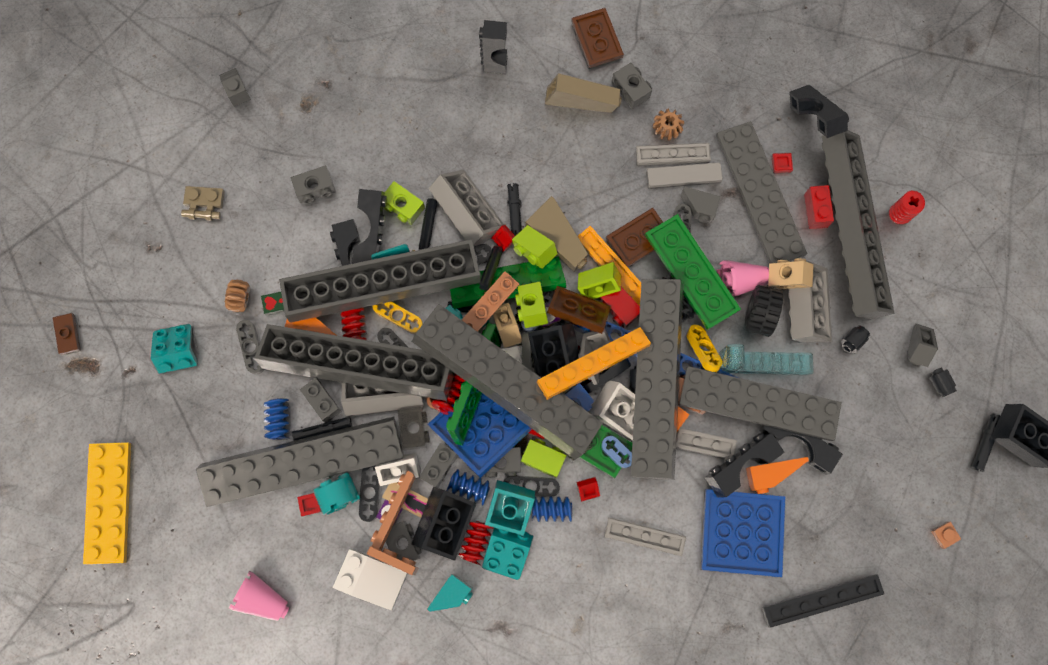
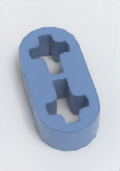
M614 436L604 438L601 444L603 452L620 468L630 467L632 453ZM606 441H614V448L617 450V452H615L613 449L607 450ZM619 452L623 456H629V464H627L626 462L622 464L620 462L621 457L618 455Z

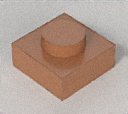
M951 521L931 531L942 549H946L961 540Z

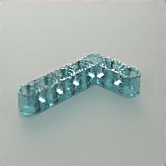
M729 344L719 352L723 361L720 370L729 374L809 375L814 373L812 353L745 352L743 344Z

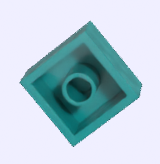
M497 480L485 525L524 536L535 500V490Z

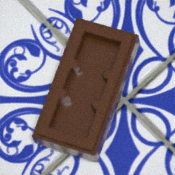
M69 313L53 317L58 354L64 355L80 351L75 315Z

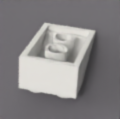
M608 381L589 410V413L603 422L604 425L633 442L635 394L619 382Z
M349 549L333 588L392 610L407 573L357 550Z

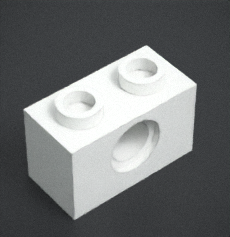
M417 453L407 454L403 456V459L375 466L380 486L398 482L401 475L406 474L407 471L412 472L415 478L419 477L421 472Z

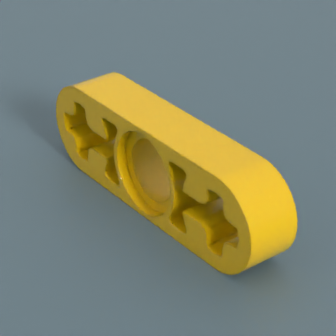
M386 302L384 304L390 310L388 316L386 310L381 309L379 311L377 305H372L377 315L411 334H416L423 324L418 316L393 302ZM396 311L403 313V318L399 321L394 320L392 317ZM407 316H410L408 317L410 322L414 323L417 321L419 327L411 329V325L405 322Z
M691 325L686 334L690 345L706 371L717 373L723 364L720 355L705 329L699 325ZM700 346L706 347L708 351L702 350Z

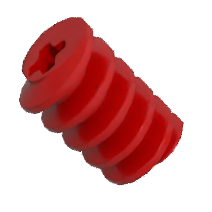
M913 190L906 192L890 207V219L894 223L902 225L911 221L925 207L923 195Z
M365 308L341 312L340 315L344 318L341 320V324L344 325L342 332L345 333L343 337L367 340V338L361 337V335L367 333L366 330H361V327L366 326V323L360 322V320L365 318V315H360V312L365 311Z
M455 373L448 400L436 399L432 401L431 405L445 415H449L448 412H454L452 405H454L456 399H459L461 385L465 380Z
M479 521L469 522L473 529L466 531L470 537H464V541L468 545L461 546L465 553H459L458 556L463 560L481 565L477 562V560L484 559L480 552H486L487 550L482 544H489L485 536L492 535L487 529H494V527L487 526Z

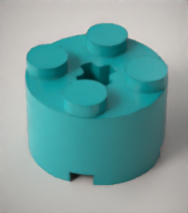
M349 473L340 475L333 482L331 479L327 480L314 489V495L323 515L339 511L350 504L349 502L353 504L361 499Z

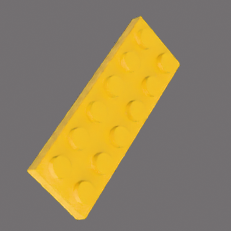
M131 443L89 444L83 564L126 563L131 463Z

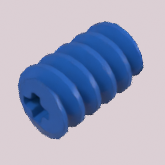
M277 398L264 402V407L269 408L264 410V414L269 416L264 418V422L269 423L264 426V430L270 431L264 435L265 438L270 440L289 439V437L284 436L285 433L290 432L289 429L284 428V426L290 424V422L284 421V418L289 417V414L283 412L289 409V406L283 405L289 399Z
M457 469L452 475L446 491L452 488V493L456 494L459 490L460 497L467 493V499L470 500L474 496L475 503L482 499L483 506L490 487L488 480L482 485V478L475 482L474 475L467 479V472L459 476V469Z
M535 497L532 507V521L534 516H536L537 521L540 522L542 516H544L545 521L548 522L550 516H552L553 521L556 522L558 516H560L561 521L564 522L566 516H568L569 521L572 522V501L570 502L569 498L565 497L562 502L561 498L557 497L556 502H554L553 498L549 497L548 502H546L545 497H541L540 502H538L537 497Z

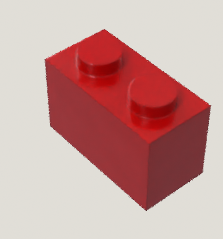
M829 185L811 186L804 194L809 229L828 228L834 222Z
M622 286L621 291L600 297L599 302L611 306L609 313L613 316L614 323L619 327L622 326L625 329L640 316V306Z

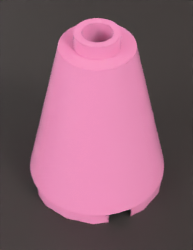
M723 260L719 264L722 265L721 269H717V274L733 297L750 292L757 285H768L769 268L766 266Z
M249 571L247 575L250 576V579L245 578L233 599L236 602L235 606L231 604L229 609L277 621L280 617L284 619L290 608L286 606L288 601L256 574Z

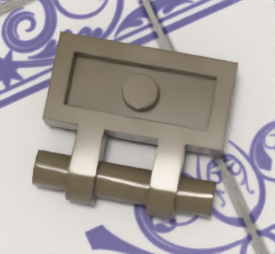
M186 186L183 204L190 208L189 210H182L181 216L196 220V218H205L207 221L220 219L221 213L215 212V208H223L225 191L222 188ZM198 207L207 208L206 211H198Z

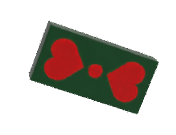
M281 292L261 296L265 315L284 311Z

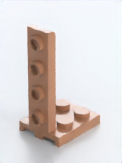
M505 271L465 315L462 321L478 332L517 288L519 283Z
M407 471L406 474L401 475L398 481L400 487L397 493L394 492L389 500L391 506L388 512L385 511L380 519L382 525L379 531L376 530L371 538L373 544L369 547L367 555L416 576L419 568L415 566V561L403 557L402 560L396 558L398 554L386 548L381 551L415 480L414 474Z

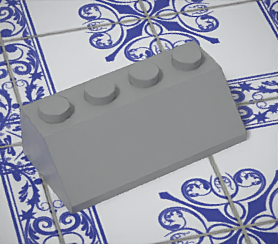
M464 170L440 174L430 186L429 190L433 197L441 205L465 240L472 239L473 246L483 244L491 239L498 229L504 225Z
M806 261L813 264V284L809 288H794L788 291L790 299L789 315L791 318L790 334L792 340L799 342H832L828 270L823 266Z
M342 383L341 402L345 416L423 408L422 396Z

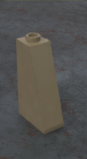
M558 73L547 87L545 104L612 113L620 106L622 98L620 97V89Z
M551 196L525 222V227L529 225L552 240L558 253L556 256H559V259L573 272L577 269L581 270L588 262V253L556 200Z

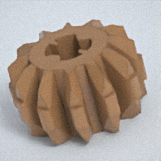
M669 108L665 112L661 110L654 117L653 128L656 129L655 135L661 134V140L665 136L668 141L672 137L676 139L679 133L683 132L682 126H684V121L681 120L682 114L676 115V109L673 112H670Z
M239 279L231 280L228 283L225 294L226 309L233 312L245 311L249 299V283Z

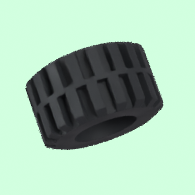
M762 285L756 286L750 297L745 316V330L747 332L767 337L774 333L783 306L782 290Z

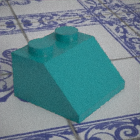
M451 574L427 610L432 612L459 607L462 603L466 605L473 596V593L470 592L473 587L455 574Z

